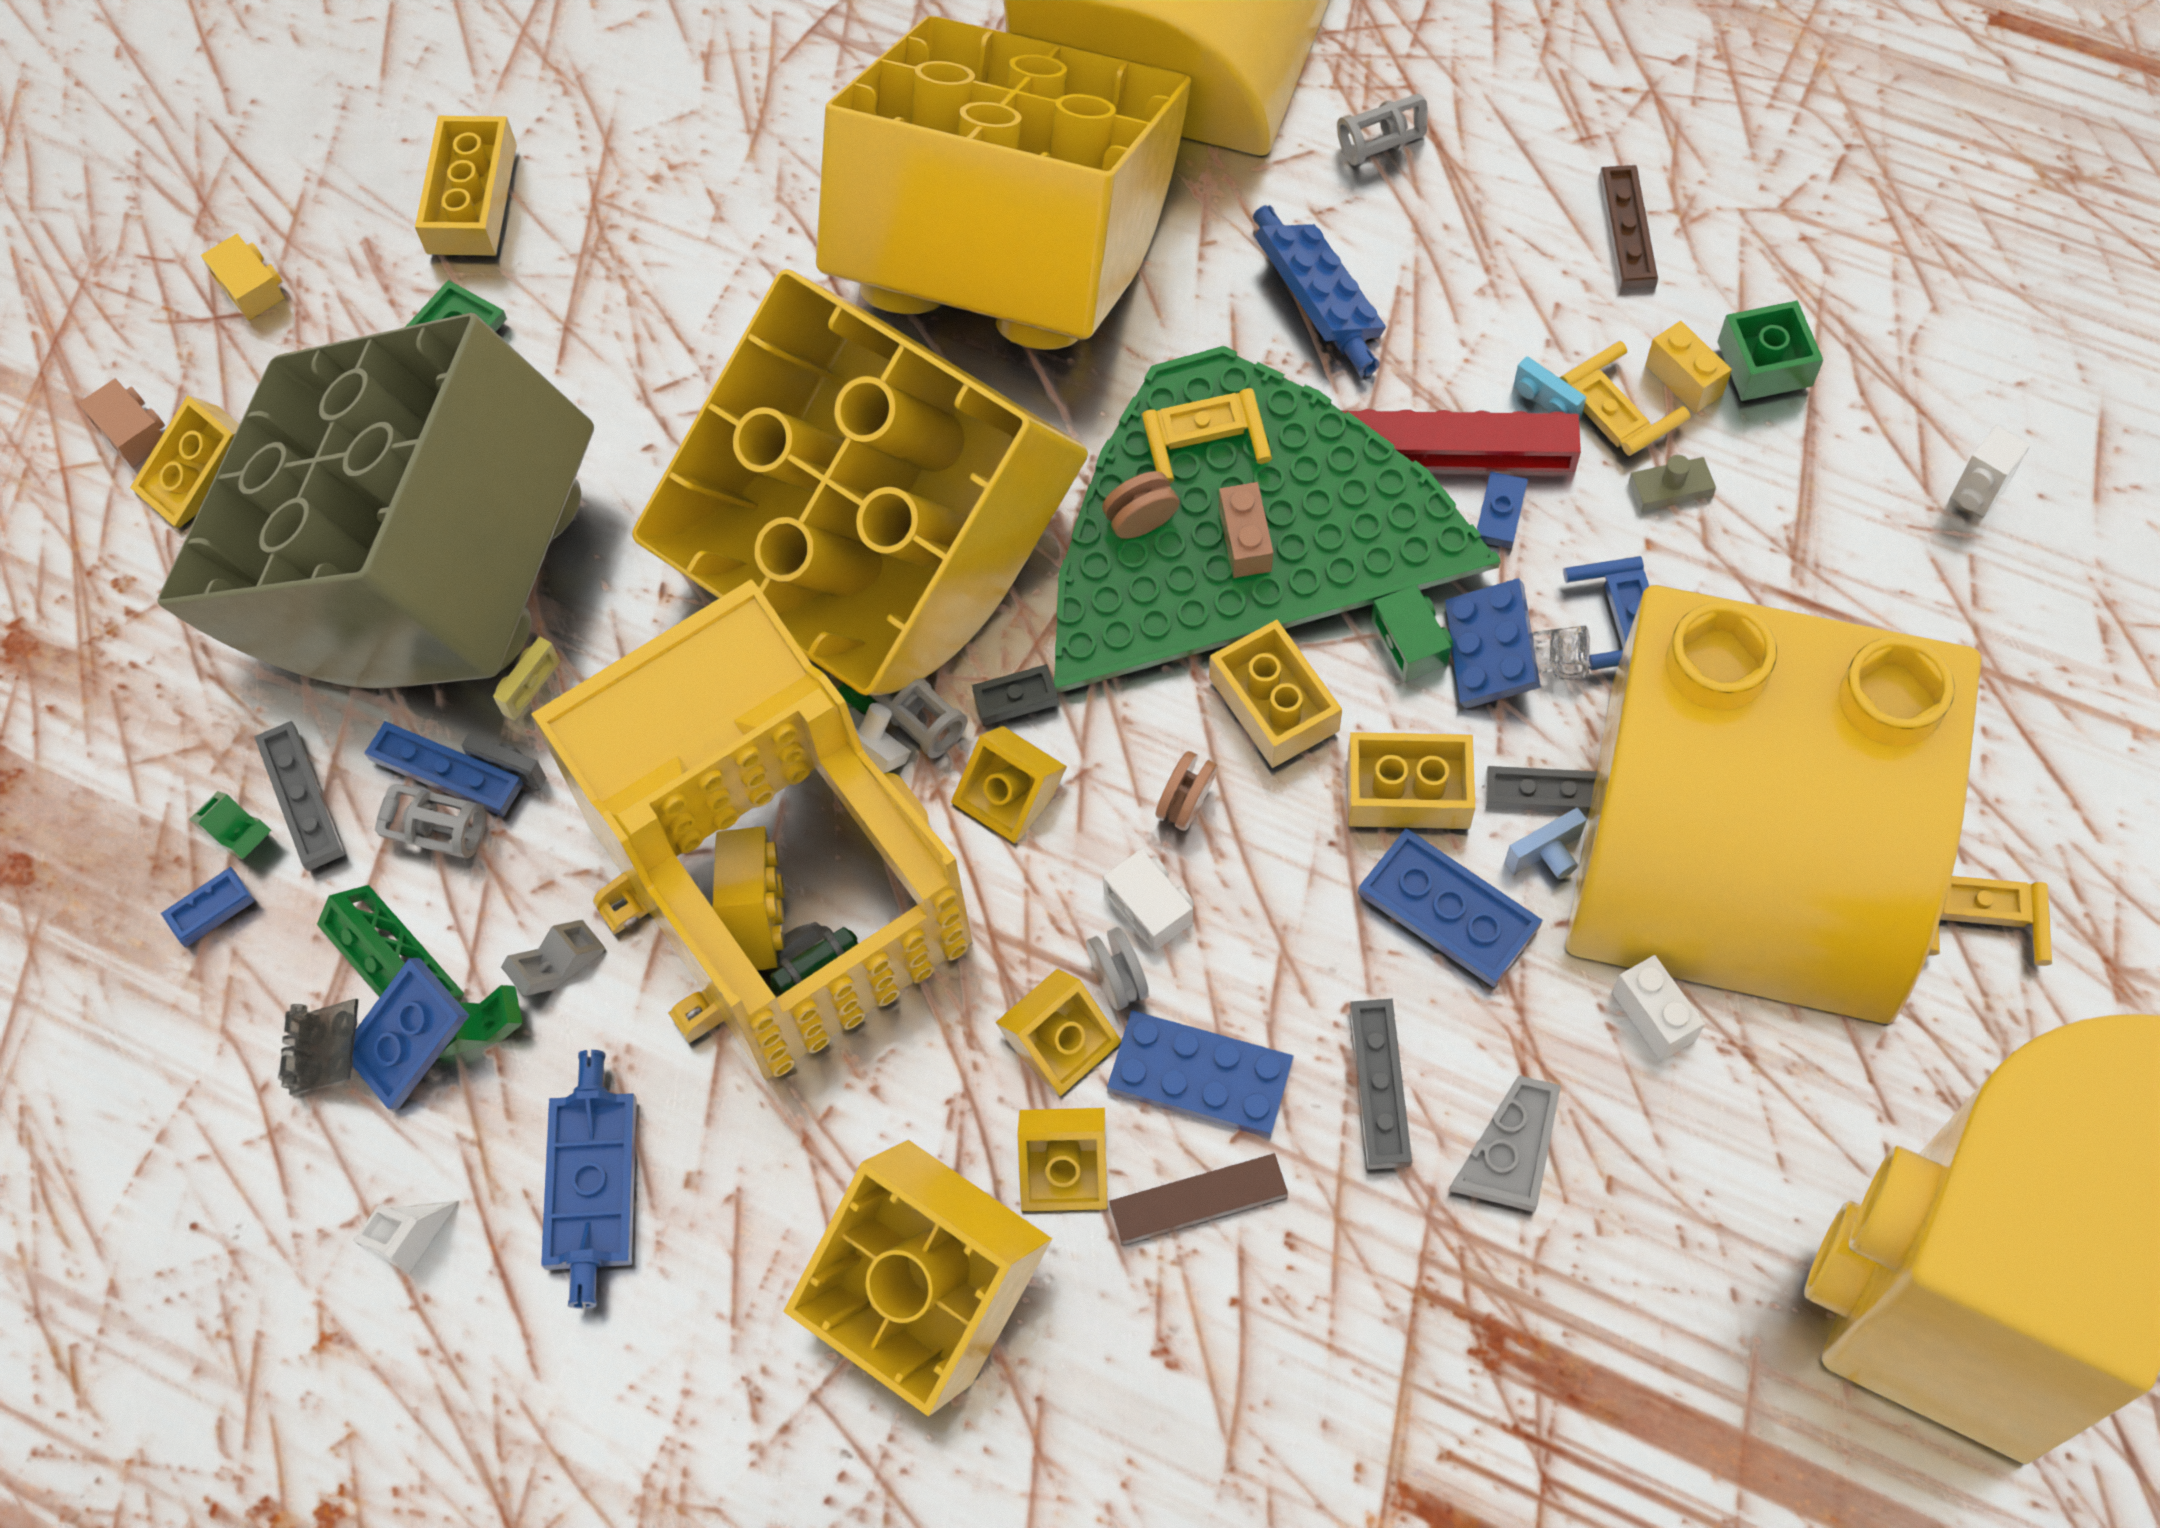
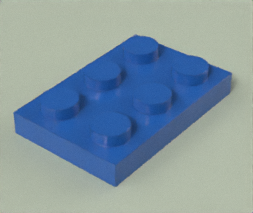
M1520 578L1445 600L1449 631L1453 641L1452 652L1459 700L1465 709L1541 688L1525 587Z
M409 958L340 1052L388 1109L400 1108L468 1019L469 1015L420 958Z

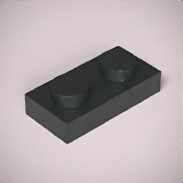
M1047 664L972 685L973 695L983 726L1059 705L1058 695Z

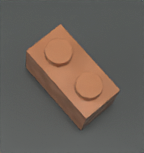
M116 378L78 403L91 423L131 468L150 456L163 435L160 429L165 427V424L152 408L145 411L142 408L145 402L132 386L125 389Z
M1258 482L1220 488L1218 509L1233 578L1271 572L1273 549Z

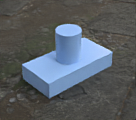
M1578 807L1509 845L1504 863L1512 874L1515 875L1539 860L1544 859L1558 879L1567 877L1577 869L1578 864L1565 846L1581 837L1587 819Z

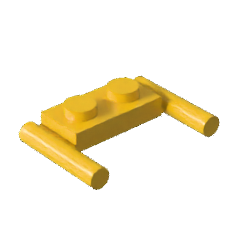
M1618 341L1565 373L1560 379L1587 397L1583 412L1617 448L1622 445L1623 451L1628 456H1631L1689 420L1690 413L1686 407L1681 406L1651 425L1649 420L1600 371V369L1627 353L1625 344L1622 341Z
M1251 388L1244 389L1236 394L1218 396L1158 411L1147 410L1142 413L1155 469L1158 472L1164 473L1170 484L1174 482V476L1166 446L1171 450L1244 434V429H1248L1257 463L1264 464L1272 460L1254 390Z
M1952 876L1940 920L2025 927L2027 924H2032L2034 964L2038 966L2052 964L2047 883L2035 882L2028 884L2027 882ZM1939 925L1928 956L1940 954Z

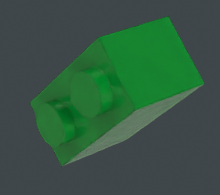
M1416 584L1374 600L1371 617L1373 625L1405 682L1448 666L1450 652L1453 649V641L1449 631L1445 627L1441 628L1435 618V608L1431 599L1428 596L1423 597Z

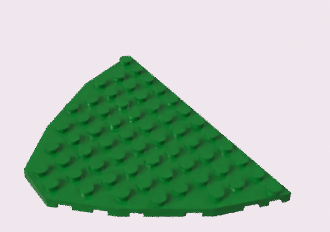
M1226 346L1155 364L1150 367L1144 377V383L1136 396L1132 397L1119 419V425L1110 440L1107 439L1100 451L1091 484L1088 486L1072 533L1070 546L1059 571L1054 686L1056 692L1061 693L1232 644L1275 620H1278L1284 629L1373 604L1374 600L1415 584L1419 590L1496 569L1499 568L1501 560L1495 551L1492 552L1480 538L1481 534L1473 524L1469 525L1456 509V503L1427 468L1416 460L1412 462L1394 449V444L1348 411L1345 414L1331 403L1332 400L1319 390L1306 384L1304 387L1284 378L1285 374L1260 362L1254 364L1237 356L1236 351ZM1247 388L1253 389L1272 460L1264 464L1257 463L1248 429H1244V434L1171 450L1166 446L1174 476V482L1170 484V487L1175 491L1180 502L1177 511L1161 526L1144 535L1128 539L1118 537L1111 527L1112 521L1106 518L1102 510L1104 500L1115 488L1125 481L1143 473L1156 471L1142 413L1147 410L1158 411L1218 396L1236 394ZM1258 482L1273 549L1272 571L1233 578L1218 509L1219 489Z

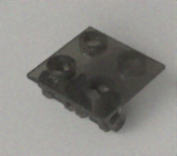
M355 998L311 1012H307L308 1007L303 1004H292L290 1006V1011L285 1013L284 1032L289 1035L282 1037V1043L288 1045V1047L281 1048L280 1054L282 1056L278 1079L282 1081L281 1087L289 1089V1095L293 1096L351 1080L359 999Z

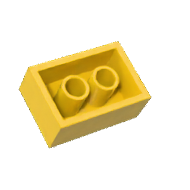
M1278 620L1210 655L1209 679L1272 768L1340 731L1341 706Z
M1350 732L1347 753L1348 826L1471 828L1475 812L1473 735Z
M765 826L716 832L712 908L756 970L777 968V951L784 950L782 926L778 925L784 924V909L781 899L785 898L782 874H777L775 866H778L776 842H768Z

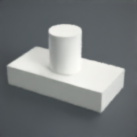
M872 703L865 716L853 707L848 708L863 750L883 774L906 764L911 751L885 732L892 716V712L886 706Z

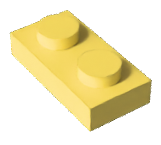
M539 636L531 647L526 648L522 652L519 663L510 675L504 677L499 682L493 698L504 716L515 721L560 663V659L551 642Z

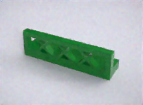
M369 885L328 896L317 926L379 997L405 963L399 957V955L409 958H420L456 1001L461 1002L464 992ZM364 901L373 913L357 909L353 903ZM375 927L391 932L396 940L381 936L375 930Z

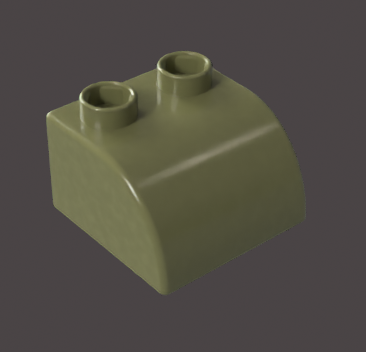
M475 313L463 314L277 355L270 360L161 589L157 599L158 604L197 630L244 654L281 669L324 682L375 689L492 678L514 660L528 639L532 622L526 602L550 542L567 528L579 509L582 492L576 476L594 433V424L588 416Z

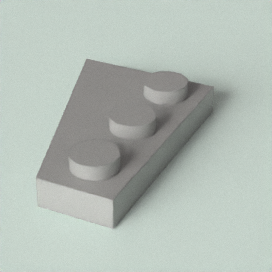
M1518 1075L1462 1169L1450 1185L1449 1191L1535 1212L1538 1205L1561 1085Z

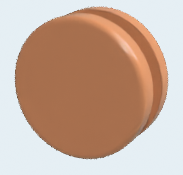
M1153 471L1137 475L1115 488L1104 500L1102 510L1106 518L1112 521L1111 527L1115 534L1120 538L1128 539L1144 535L1161 526L1174 515L1180 502L1175 491L1171 489L1166 475L1162 472Z
M1190 750L1184 753L1175 767L1155 811V816L1165 822L1169 818L1171 822L1175 823V827L1182 831L1187 830L1196 817L1218 769L1216 763L1207 760L1198 775L1192 773L1198 754Z

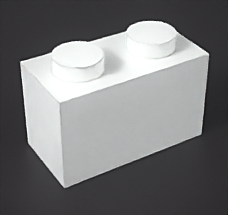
M1996 424L1971 456L1950 498L1959 502L1965 509L1985 517L2008 487L2031 444Z
M1141 848L1103 876V889L1105 895L1155 952L1193 924L1194 902L1183 887L1179 886L1176 888L1167 878L1169 876L1162 862L1157 857L1150 858Z
M1655 955L1619 975L1612 994L1660 1061L1697 1040L1705 1023Z

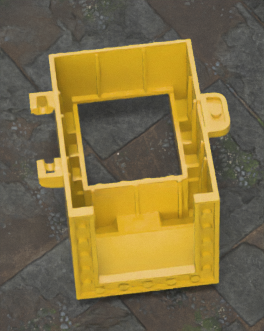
M752 579L531 713L587 824L622 873L597 892L593 899L596 909L614 935L625 929L624 923L628 919L635 916L641 919L649 913L703 990L692 993L674 1005L672 1010L668 1012L688 1044L724 1021L764 1080L766 1081L773 1075L774 1077H779L792 1069L795 1061L806 1053H815L823 1049L829 1043L830 1037L842 1029L849 1030L863 1021L865 1014L878 1005L886 1006L893 1002L899 996L900 990L912 982L920 983L926 980L934 972L935 967L945 960H954L967 951L969 944L972 943L956 858L930 828L926 809L903 779L894 773L887 772L883 774L865 753L844 698L828 677L810 663ZM816 768L918 905L776 998L677 856L694 851L705 838L718 830L730 828L741 815L754 807L758 808L766 805L777 792L790 784L795 785L802 782L810 774V771ZM624 898L627 904L614 911L611 906ZM700 1008L701 1013L689 1021L687 1015L692 1010Z

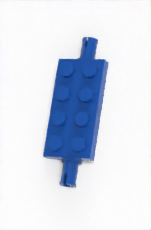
M1264 205L1257 209L1253 214V221L1259 226V230L1254 237L1324 340L1334 341L1340 353L1347 355L1360 377H1363V375L1366 377L1374 373L1378 369L1380 362L1375 358L1365 341L1369 338H1380L1386 329V325L1377 314V310L1362 293L1358 283L1346 270L1340 257L1323 237L1322 231L1315 224L1284 225L1271 205Z
M587 1050L578 1053V1087H575L573 1093L567 1097L549 1098L541 1266L545 1270L570 1269L568 1307L583 1309V1303H586L587 1309L596 1306L597 1269L605 1266L632 1265L637 1098L634 1093L614 1094L607 1092V1089L603 1087L606 1053L600 1050H591V1057H588Z

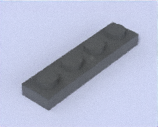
M289 721L254 736L303 867L309 871L344 856L345 853L294 723Z
M1487 766L1486 808L1570 812L1578 807L1582 813H1589L1597 771Z
M1393 999L1350 1001L1349 1008L1367 1168L1411 1167L1412 1155Z

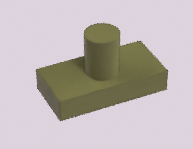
M1674 455L1668 459L1667 465L1631 472L1629 478L1630 486L1641 512L1712 497L1716 491V485L1704 457L1688 460L1683 455Z

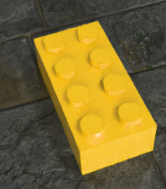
M438 115L415 223L416 232L426 254L496 255L517 147L507 116Z

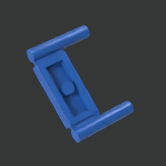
M1637 556L1564 568L1563 576L1566 583L1605 577L1606 582L1604 586L1624 650L1642 594L1649 587L1642 557ZM1623 650L1588 655L1590 670L1617 667Z

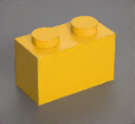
M238 233L200 255L214 280L248 321L285 299L278 286L283 281L271 264L264 266L262 264L265 261L264 257L255 244L251 242L247 245Z
M1679 321L1653 338L1645 364L1695 414L1723 396L1732 371L1682 321Z

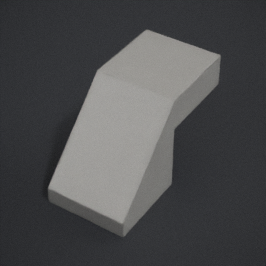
M583 920L553 925L539 949L508 955L501 968L521 994L528 996L557 988L600 956L605 947Z

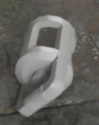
M1415 94L1395 102H1382L1378 108L1353 117L1351 115L1340 117L1337 121V134L1341 149L1351 165H1358L1363 163L1366 157L1391 148L1400 150L1404 148L1406 143L1423 137L1427 132L1428 124L1427 101L1421 94ZM1414 108V127L1407 130V119L1401 112ZM1380 122L1384 136L1365 143L1361 129ZM1349 133L1352 136L1355 149H1353L1348 135Z
M923 678L916 679L906 688L895 692L893 697L889 694L870 695L879 704L886 706L892 712L889 721L895 726H900L921 745V750L930 758H937L952 748L962 736L968 723L967 716L960 710L953 709L931 689V684ZM923 707L938 718L929 729L915 717ZM948 727L950 732L938 743L936 739Z
M393 784L389 786L383 798L377 816L375 831L383 838L463 858H470L475 854L482 841L486 825V812L482 804L400 784ZM401 795L415 797L410 805L407 806L403 815L405 834L389 830L398 809ZM437 804L460 809L458 816L437 812ZM473 816V827H468L469 820ZM431 831L452 836V842L449 844L429 839L428 837Z

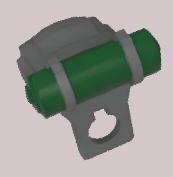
M817 922L798 926L783 935L784 950L777 951V968L767 969L770 974V983L773 991L782 995L858 944L857 936L844 926L833 932L828 926H821Z

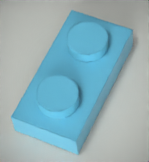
M1528 356L1518 364L1513 387L1523 397L1532 399L1545 408L1548 413L1560 411L1566 414H1579V420L1581 419L1587 398L1585 395Z

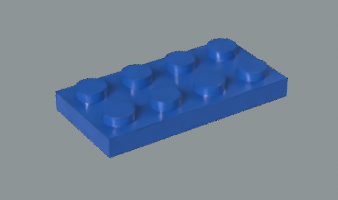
M1405 828L1360 884L1357 892L1358 895L1492 987H1495L1541 927L1543 921L1407 828Z
M1131 1010L1107 1085V1092L1271 1139L1294 1055Z

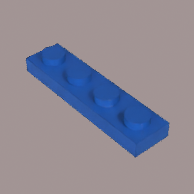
M384 721L364 752L368 760L462 800L482 804L486 810L502 817L505 816L524 785L521 778L387 721Z

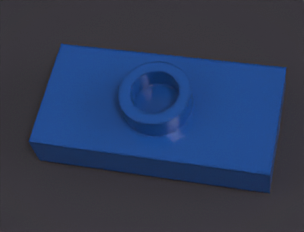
M1490 471L1477 530L1481 534L1480 538L1485 544L1512 549L1528 479Z
M229 867L160 914L178 941L186 948L256 900L234 869Z

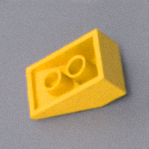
M187 395L130 488L174 527H182L198 513L240 424L219 406Z

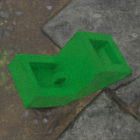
M219 791L189 819L196 827L231 855L242 860L272 831L260 819L250 816L228 794Z
M500 985L480 1003L458 1002L468 1013L469 1017L439 1055V1058L501 1042L522 1025L516 986Z

